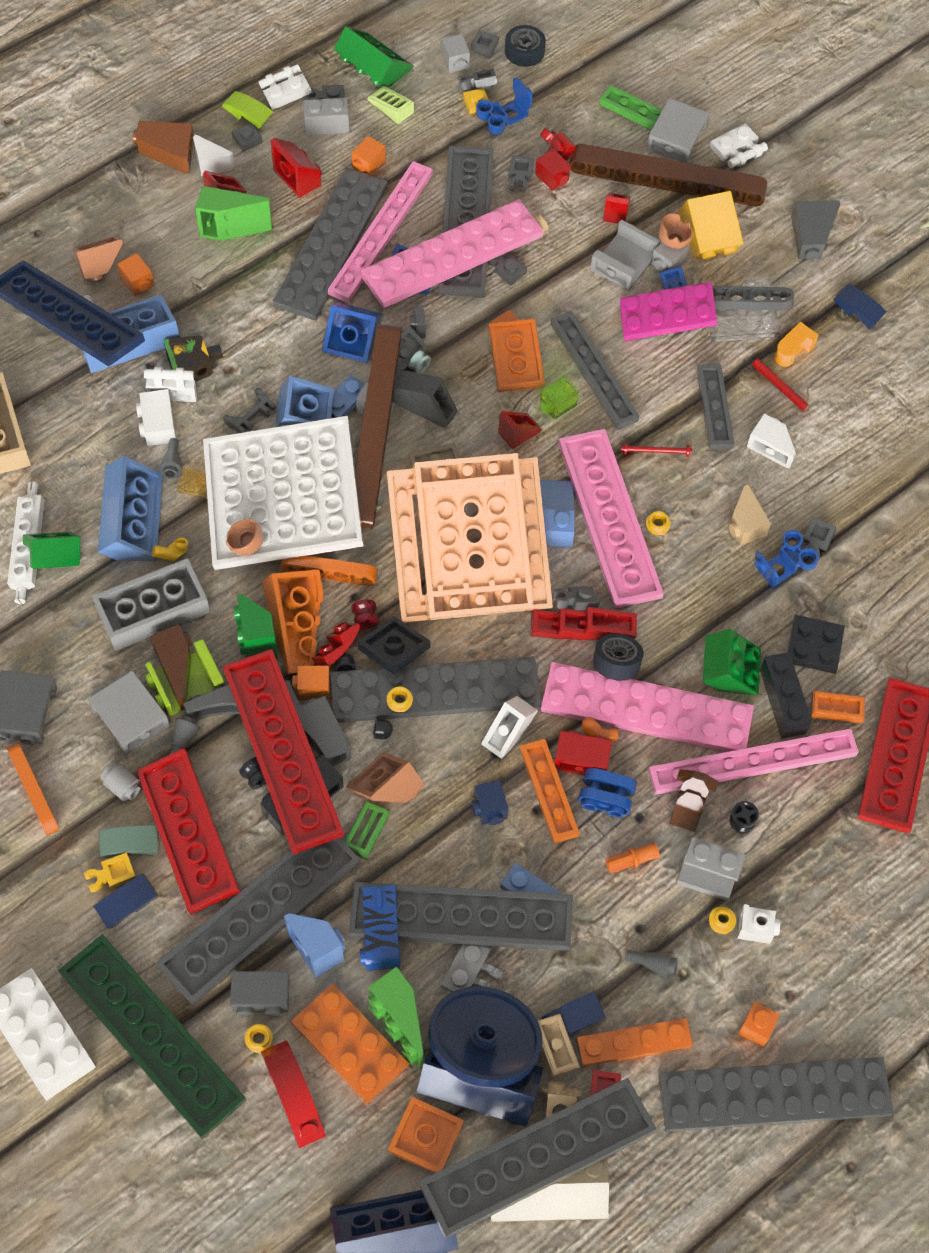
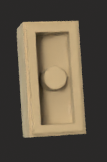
M561 1014L538 1020L542 1032V1049L540 1054L549 1079L558 1078L578 1069L580 1066Z

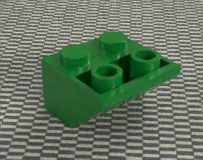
M243 594L237 595L238 605H233L240 654H246L247 658L272 649L277 660L271 613Z
M731 628L706 635L702 681L720 692L758 695L761 649Z

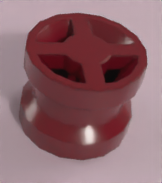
M365 599L352 604V613L355 615L353 620L354 623L360 625V629H370L378 625L379 618L375 614L377 610L375 601Z

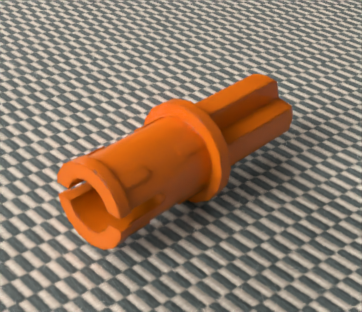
M651 842L648 845L635 849L630 847L626 852L608 857L605 863L608 871L615 873L630 867L638 868V864L658 859L660 854L656 843Z

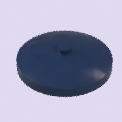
M466 987L448 994L435 1007L429 1023V1043L438 1062L453 1076L476 1086L504 1087L522 1080L535 1067L542 1049L541 1028L532 1011L513 995L491 987Z

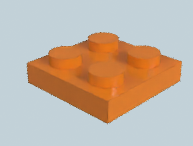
M411 1097L387 1152L429 1172L436 1173L444 1169L462 1129L464 1120Z

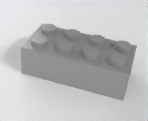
M188 558L92 596L96 611L114 651L150 638V635L178 624L182 625L210 613L207 597Z

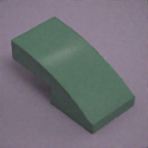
M156 825L116 827L99 830L98 832L100 858H113L126 852L128 855H156L158 852Z

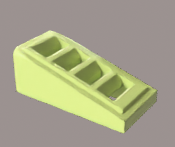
M385 86L368 97L369 102L397 124L414 113V102Z

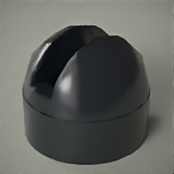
M344 653L335 661L336 672L356 670L355 660L349 653Z
M376 718L373 739L383 740L389 738L393 731L392 724L386 719Z

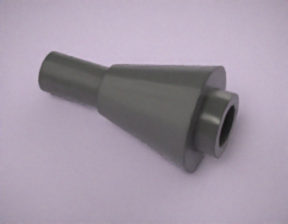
M176 438L169 440L168 450L158 468L159 473L168 479L178 478L183 473L178 452L179 440Z
M187 716L175 719L173 748L170 754L186 748L199 731L200 727L196 725L197 721Z
M627 950L626 961L643 964L644 967L667 979L670 974L675 975L678 958L674 957V951L640 953Z

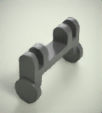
M259 387L254 390L257 398L256 405L243 417L223 416V421L228 427L234 428L238 433L246 432L245 429L250 431L253 429V425L249 421L259 412L264 416H268L270 414L268 408L272 411L276 409V405Z

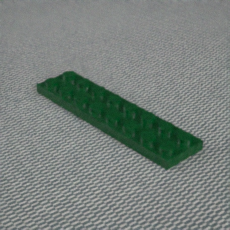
M103 934L58 970L201 1139H204L247 1101L246 1097Z

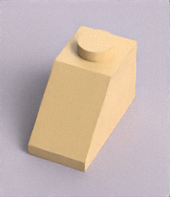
M749 484L745 485L729 525L732 537L738 540L740 546L766 537L771 525Z

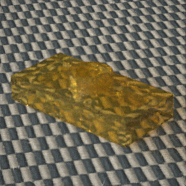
M184 468L177 491L207 498L206 472Z

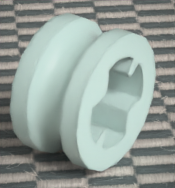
M418 351L411 358L409 368L411 370L415 369L416 373L422 374L429 367L431 357L425 356L423 351Z

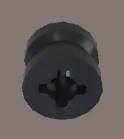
M256 757L251 758L242 765L239 773L243 778H247L248 785L252 790L266 784Z
M748 801L737 803L729 818L732 829L741 834L752 831L759 817L758 809L753 803Z

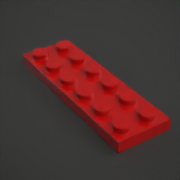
M889 677L857 819L908 834L912 830L929 747V688Z
M183 748L137 770L188 913L191 915L241 892L188 751Z

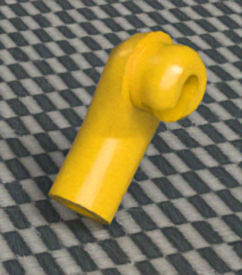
M180 537L168 547L154 545L152 557L176 561L187 552L189 543L187 539Z

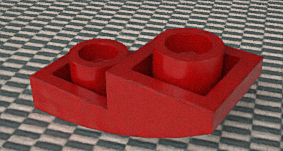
M345 621L333 627L334 632L326 636L329 643L319 648L320 653L312 657L315 666H330L341 657L357 636L360 625L358 623L348 624Z

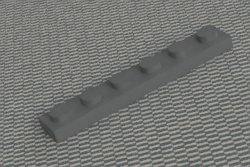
M569 311L552 318L550 325L616 429L619 430L638 422V413L573 312Z

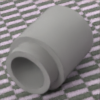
M111 763L101 774L100 779L103 781V785L122 801L132 800L140 792V780L121 764Z

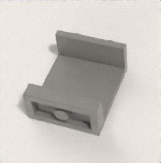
M669 98L649 134L647 150L676 161L689 163L693 146L700 132L707 129L710 113Z
M621 220L617 235L603 252L596 250L592 255L590 270L629 291L652 263L653 252L660 245V240Z
M133 671L118 676L112 684L96 690L88 698L92 711L98 713L116 737L119 747L125 756L170 727L166 714Z
M692 837L676 884L728 901L734 882L738 881L745 854Z

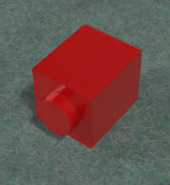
M552 149L536 159L535 175L553 191L559 186H564L569 181L571 165Z

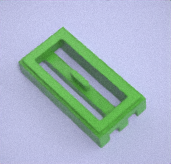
M366 800L344 843L356 855L359 854L362 855V858L368 859L390 816V810ZM369 809L374 810L357 844H352ZM381 813L382 816L365 849H363L362 846L377 816Z

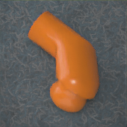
M586 717L582 721V731L587 736L600 735L607 740H612V742L618 741L617 728L603 729L592 717Z

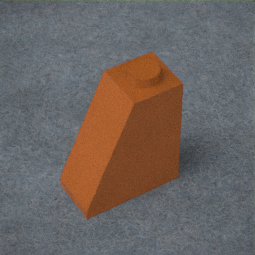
M154 121L138 122V128L133 132V142L137 144L140 154L181 172H190L194 145L192 124Z

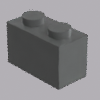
M232 971L230 995L232 1012H237L239 1016H252L254 1012H265L267 1016H280L282 1012H288L289 973Z

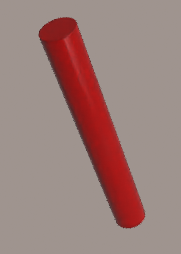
M756 359L753 362L752 366L801 411L808 407L809 404L760 359Z

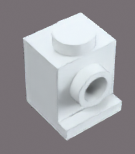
M744 904L739 915L737 939L770 944L774 935L778 936L780 930V919H775L776 911L753 908ZM757 921L765 922L766 924L759 925Z

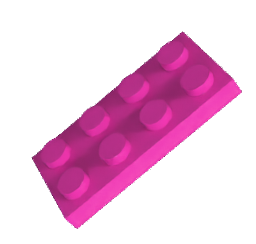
M712 282L620 298L625 341L718 325Z

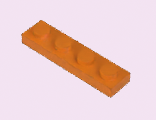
M542 739L520 745V752L553 844L579 837L580 832L546 740Z
M687 1018L580 1036L576 1039L582 1067L690 1049L693 1046Z

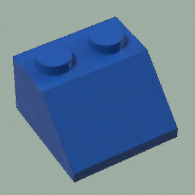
M340 302L331 305L322 352L368 363L374 348L377 325L381 324L383 314Z

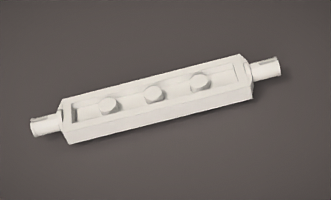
M29 482L27 495L17 498L7 582L11 589L16 590L14 601L17 604H21V602L24 604L26 602V590L35 587L37 569L30 567V548L23 545V534L41 533L45 499L42 495H37L39 486L37 482Z

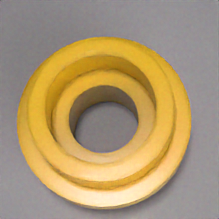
M653 512L646 519V528L654 535H663L670 529V519L664 512ZM660 523L662 526H656L654 524Z
M395 687L387 695V705L395 712L407 711L413 703L411 692L404 687ZM397 698L404 699V702L397 703L395 702V700Z
M717 907L709 915V925L715 932L727 934L734 929L736 916L727 907ZM725 916L728 922L722 923L718 917Z
M255 1024L245 1033V1044L252 1052L261 1053L260 1051L271 1047L273 1043L272 1031L264 1024ZM257 1035L264 1036V1041L262 1043H255L254 1038Z

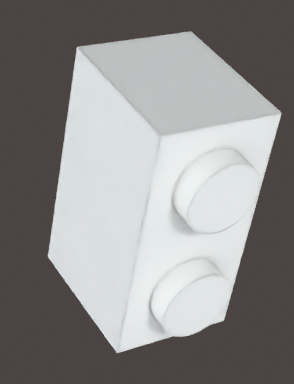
M168 389L139 393L140 403H136L138 418H143V423H139L141 438H146L147 446L168 444L171 438H176Z

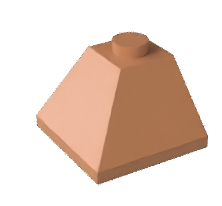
M114 236L72 248L85 280L89 279L90 282L103 279V274L109 272L123 245L121 238Z
M382 752L345 787L347 790L372 801L407 803L418 795L425 784L409 761Z

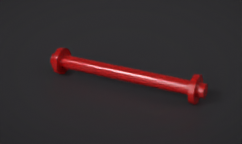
M624 443V446H621V452H623V455H626V452L686 454V457H689V454H692V448H689V445H686V448L627 446V443Z

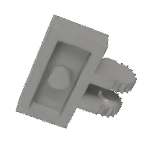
M462 944L441 984V988L450 993L461 988L473 986L495 988L489 982L477 977L482 972L494 979L500 980L503 972L485 963L491 949L483 945Z

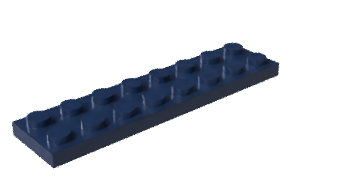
M24 260L0 275L1 299L108 367L145 342L143 333Z

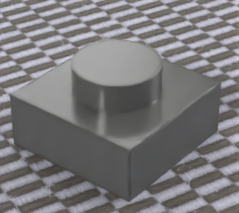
M479 30L471 43V51L491 57L499 43V36Z
M251 122L232 131V137L242 151L262 143L261 135Z
M415 305L414 315H410V326L412 329H415L420 338H426L424 305Z

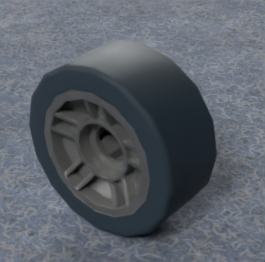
M520 25L509 30L505 39V55L507 59L515 65L524 67L539 63L545 54L546 38L544 33L531 25Z
M609 634L597 641L593 657L594 668L608 679L616 681L634 678L639 673L644 652L642 646L635 639L623 634Z

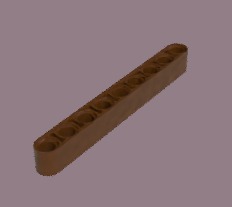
M587 144L575 145L576 148L571 154L569 162L571 165L570 170L580 175L699 197L731 191L734 203L755 207L761 206L764 203L767 190V180L761 176Z
M378 324L376 329L355 470L361 528L374 529L402 337V327Z

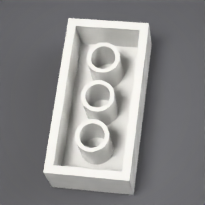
M32 968L0 988V1030L46 1101L96 1068Z

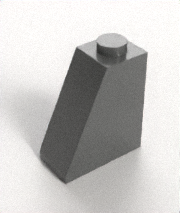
M840 200L795 202L791 219L798 259H821L838 214Z
M397 369L393 402L446 428L458 410L442 378Z

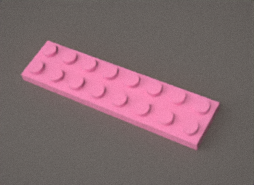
M518 199L361 270V277L384 309L543 236V230L521 200Z
M601 429L559 438L558 445L573 484V489L614 609L663 598L662 587L606 430Z
M555 662L551 663L541 706V712L582 721L586 717H592L600 725L724 752L747 748L754 705L634 679L616 681L608 679L596 671Z

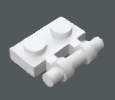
M298 64L292 67L286 66L283 68V71L274 75L270 73L265 76V79L258 81L261 90L267 88L263 90V93L272 110L312 93L303 73L294 76L301 73Z
M746 123L712 140L709 146L722 161L730 158L727 161L730 168L740 167L746 164L747 160L758 158L762 155V152L768 150L765 142L757 144L759 137Z
M162 367L144 370V378H147V392L168 389L170 401H197L194 371H187L184 368L163 370Z

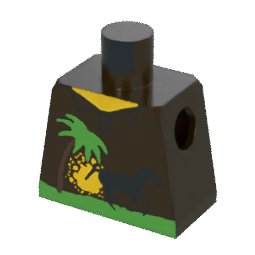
M200 335L163 340L171 370L184 368L187 371H194L195 382L213 374L211 361L223 358L220 345L206 347L203 337Z

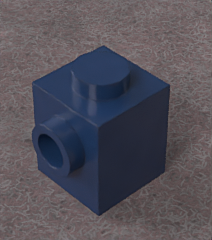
M498 780L474 786L475 800L471 802L474 816L480 817L481 825L487 823L489 825H497L502 823L504 819H507L508 806L501 781Z

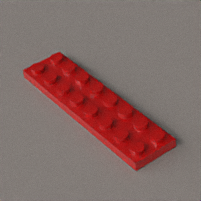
M271 649L222 666L292 854L294 855L343 837L344 831L273 650Z

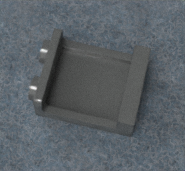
M1 670L0 742L16 740L26 745L42 744L44 742L42 731L51 696L55 697L57 690L53 676Z

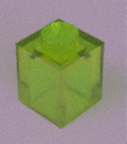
M563 376L541 390L540 407L544 413L549 414L555 420L577 406L579 392Z

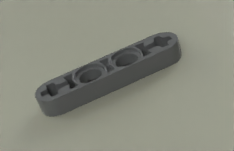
M713 286L715 309L784 311L792 308L794 305V292L786 287ZM738 295L741 296L742 299L735 301L732 300L731 297ZM757 296H764L766 298L762 301L754 300Z

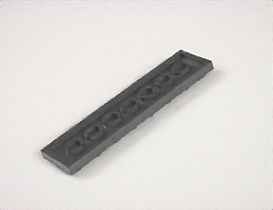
M449 146L443 233L490 212L494 148ZM487 262L439 283V295L485 297Z
M346 167L273 300L274 307L314 321L317 320L330 296L328 295V288L354 251L388 187L387 180Z
M535 656L405 666L395 674H392L385 668L330 672L333 713L338 723L376 720V718L395 719L501 710L506 701L516 696L534 708L541 707ZM395 687H404L411 692L413 703L407 711L395 712L387 705V695ZM397 698L395 702L403 703L404 699Z
M341 838L294 855L290 850L156 963L157 967L193 1007L228 977L232 971H235L286 927L285 915L288 913L300 915L360 864V858Z
M355 882L349 937L365 938L362 887L395 885L398 940L570 951L573 895Z
M883 1057L660 1072L658 1075L665 1132L884 1117L893 1114Z
M626 1078L420 1180L419 1186L445 1239L656 1133L657 1128L629 1078Z

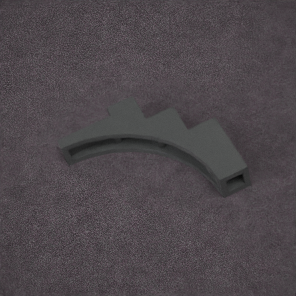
M285 681L310 746L319 756L323 755L333 766L351 759V748L326 697L312 698L301 706L289 681ZM229 684L217 686L212 692L202 696H193L183 703L186 716L196 721L210 716L239 714Z

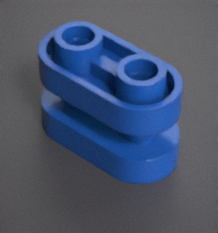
M597 768L586 769L583 782L589 787L581 788L578 797L582 807L590 811L602 810L617 818L628 815L631 810L632 801L626 796H633L635 794L637 782L621 774Z

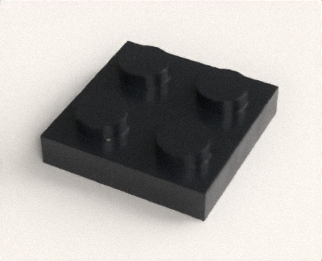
M795 615L787 651L790 652L793 664L836 674L845 625Z
M395 616L358 641V649L392 674L397 673L431 648L429 639Z

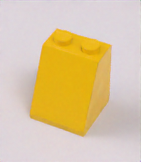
M731 191L688 199L676 212L680 214V219L683 223L690 222L693 237L689 246L694 258L702 257L703 260H708L716 257V254L724 253V256L737 253V250L744 244Z

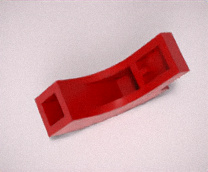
M283 1041L260 1051L298 1147L301 1148L326 1137L312 1096L288 1041Z

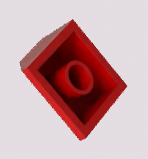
M277 138L270 140L273 171L299 198L321 186V169L308 158L303 149H299L293 142Z

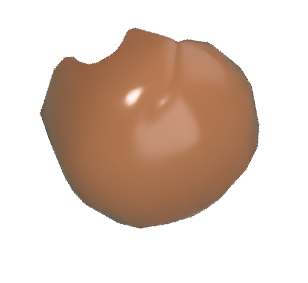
M668 213L661 219L658 235L664 245L674 249H682L691 243L693 230L690 227V222L683 223L681 221L680 214Z
M251 518L240 520L234 523L227 532L226 545L239 556H250L262 546L264 540L263 530Z

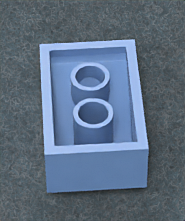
M540 480L546 546L572 547L574 538L573 484L571 481Z

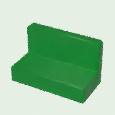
M70 531L23 534V545L30 548V567L32 569L80 565V536Z

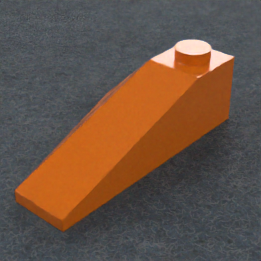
M320 570L271 574L262 581L267 610L272 615L273 628L287 675L297 674L298 666H314L312 657L316 653L317 627L320 624L319 613L324 595Z

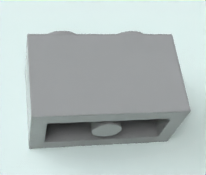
M347 97L303 100L305 135L349 133Z

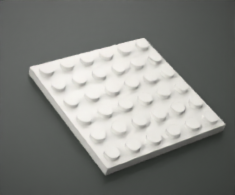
M348 416L203 439L212 565L214 570L364 546ZM251 518L263 530V544L252 555L239 556L226 545L227 532L234 523Z

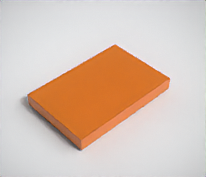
M535 318L488 323L498 392L545 387Z

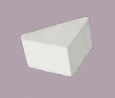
M195 134L193 141L201 176H203L204 171L222 173L232 171L235 168L233 152Z

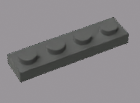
M721 364L697 365L696 371L709 450L733 449L735 443Z

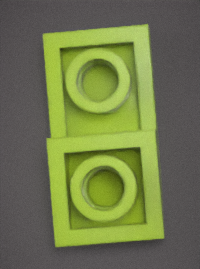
M234 91L222 105L223 108L238 120L244 117L259 130L273 114V111L261 102L237 91Z

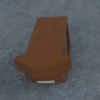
M679 769L676 780L682 781L670 824L695 832L709 790L716 792L719 781L705 773Z

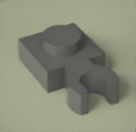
M494 68L474 72L471 76L458 77L461 91L476 87V89H489L497 84Z
M344 85L322 86V91L311 88L312 93L307 95L308 100L345 98Z
M512 155L509 178H511L510 191L514 190L515 185H521L522 192H526L527 181H531L534 158Z
M503 254L487 261L490 265L495 266V273L510 286L527 274V267L512 254L508 257Z
M813 518L803 539V542L809 545L804 546L802 550L812 548L818 553L820 559L819 549L827 551L836 532V526Z
M587 586L569 587L568 591L555 589L552 595V600H557L556 607L559 609L572 606L574 610H586L587 607L598 608L600 604L593 588Z

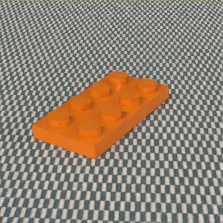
M333 983L291 1020V1024L366 1105H369L409 1067V1063Z

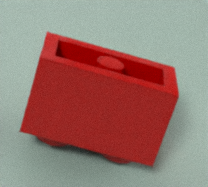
M573 730L560 731L554 763L556 770L585 775L586 769L589 768L607 771L612 740H607L600 735L592 737L581 735Z

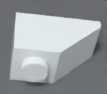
M764 414L750 434L747 447L790 469L796 452L787 427L777 418Z
M518 696L506 701L481 745L503 759L526 732L538 710Z

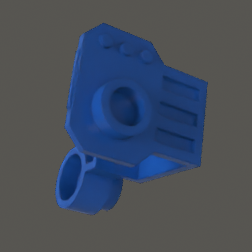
M518 77L513 79L514 102L504 107H501L497 101L492 103L488 100H481L476 104L477 117L483 121L488 120V130L493 135L501 134L505 130V126L507 127L528 117L533 94ZM510 109L515 110L517 116L509 118L506 111Z
M789 530L783 535V546L780 548L779 555L770 561H767L760 552H755L756 561H754V564L772 588L797 572V568L801 567L804 570H812L818 564L819 556L814 549H801L803 536L799 531ZM793 540L797 544L795 546H791L788 544V542ZM811 559L812 563L805 564L804 560ZM772 565H782L785 570L784 574L778 576Z

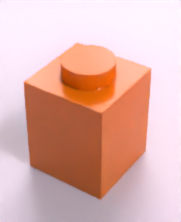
M369 136L352 151V167L369 175H373L386 161V146Z
M137 253L117 263L120 279L134 296L146 292L154 286L152 271Z
M298 666L297 675H293L292 688L293 691H297L298 700L319 699L323 696L330 700L329 666Z
M754 1002L738 1035L763 1048L770 1038L780 1014Z

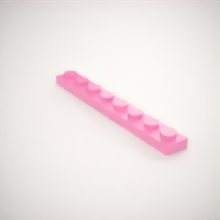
M414 161L411 163L328 288V295L346 303L351 301L364 281L361 277V270L376 263L431 179L433 169Z
M846 729L651 766L648 771L656 795L680 790L682 781L676 780L679 769L695 770L705 773L719 782L855 757L859 751L852 730Z

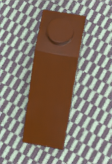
M178 624L150 635L157 658L182 711L185 710L183 703L187 702L191 663L189 647L193 646L188 632L183 633Z

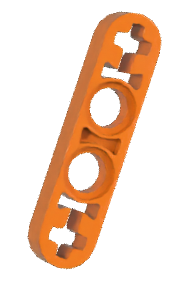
M307 555L282 559L280 569L284 573L319 569L321 579L365 586L375 585L378 576V569L371 565Z
M19 742L7 747L6 749L46 835L48 836L59 831Z

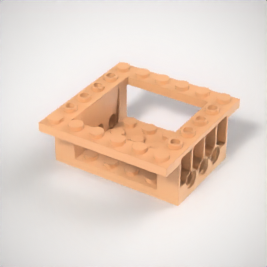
M518 453L415 462L412 469L386 472L401 621L407 623L553 608L537 457L518 459ZM412 495H417L427 588L425 595H422ZM467 503L477 505L478 514L475 517H468L464 513V506ZM475 528L480 532L481 539L479 542L471 543L468 541L466 533L469 529ZM473 554H478L483 558V566L479 569H474L469 564V558Z

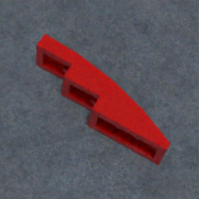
M587 607L586 611L564 608L560 609L559 612L533 609L531 613L530 636L570 640H599L601 637L609 634H623L631 638L637 637L636 613Z

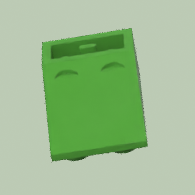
M202 186L195 206L200 237L223 241L272 230L270 198Z
M395 967L369 986L368 1001L370 1005L368 1007L377 1020L382 1018L387 1025L385 1030L393 1042L398 1040L403 1046L402 1053L411 1065L415 1063L421 1069L423 1067V1047L414 990L399 969Z

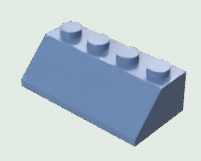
M162 294L109 311L110 314L143 333L145 342L109 367L164 349L163 340L180 337L176 320ZM81 350L91 373L108 368L107 365Z
M124 455L105 466L98 552L117 561H154L157 558L152 557V549L154 545H158L163 476L158 471Z

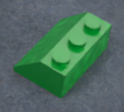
M345 26L333 49L340 54L339 58L341 60L354 64L356 71L363 75H369L371 77L370 81L380 87L382 84L392 86L411 71L414 66L368 32Z

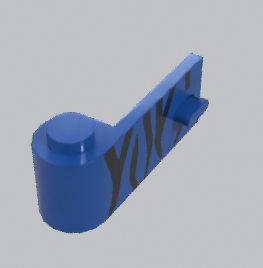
M395 885L362 887L365 949H360L361 966H366L367 971L388 970L395 967L400 969Z

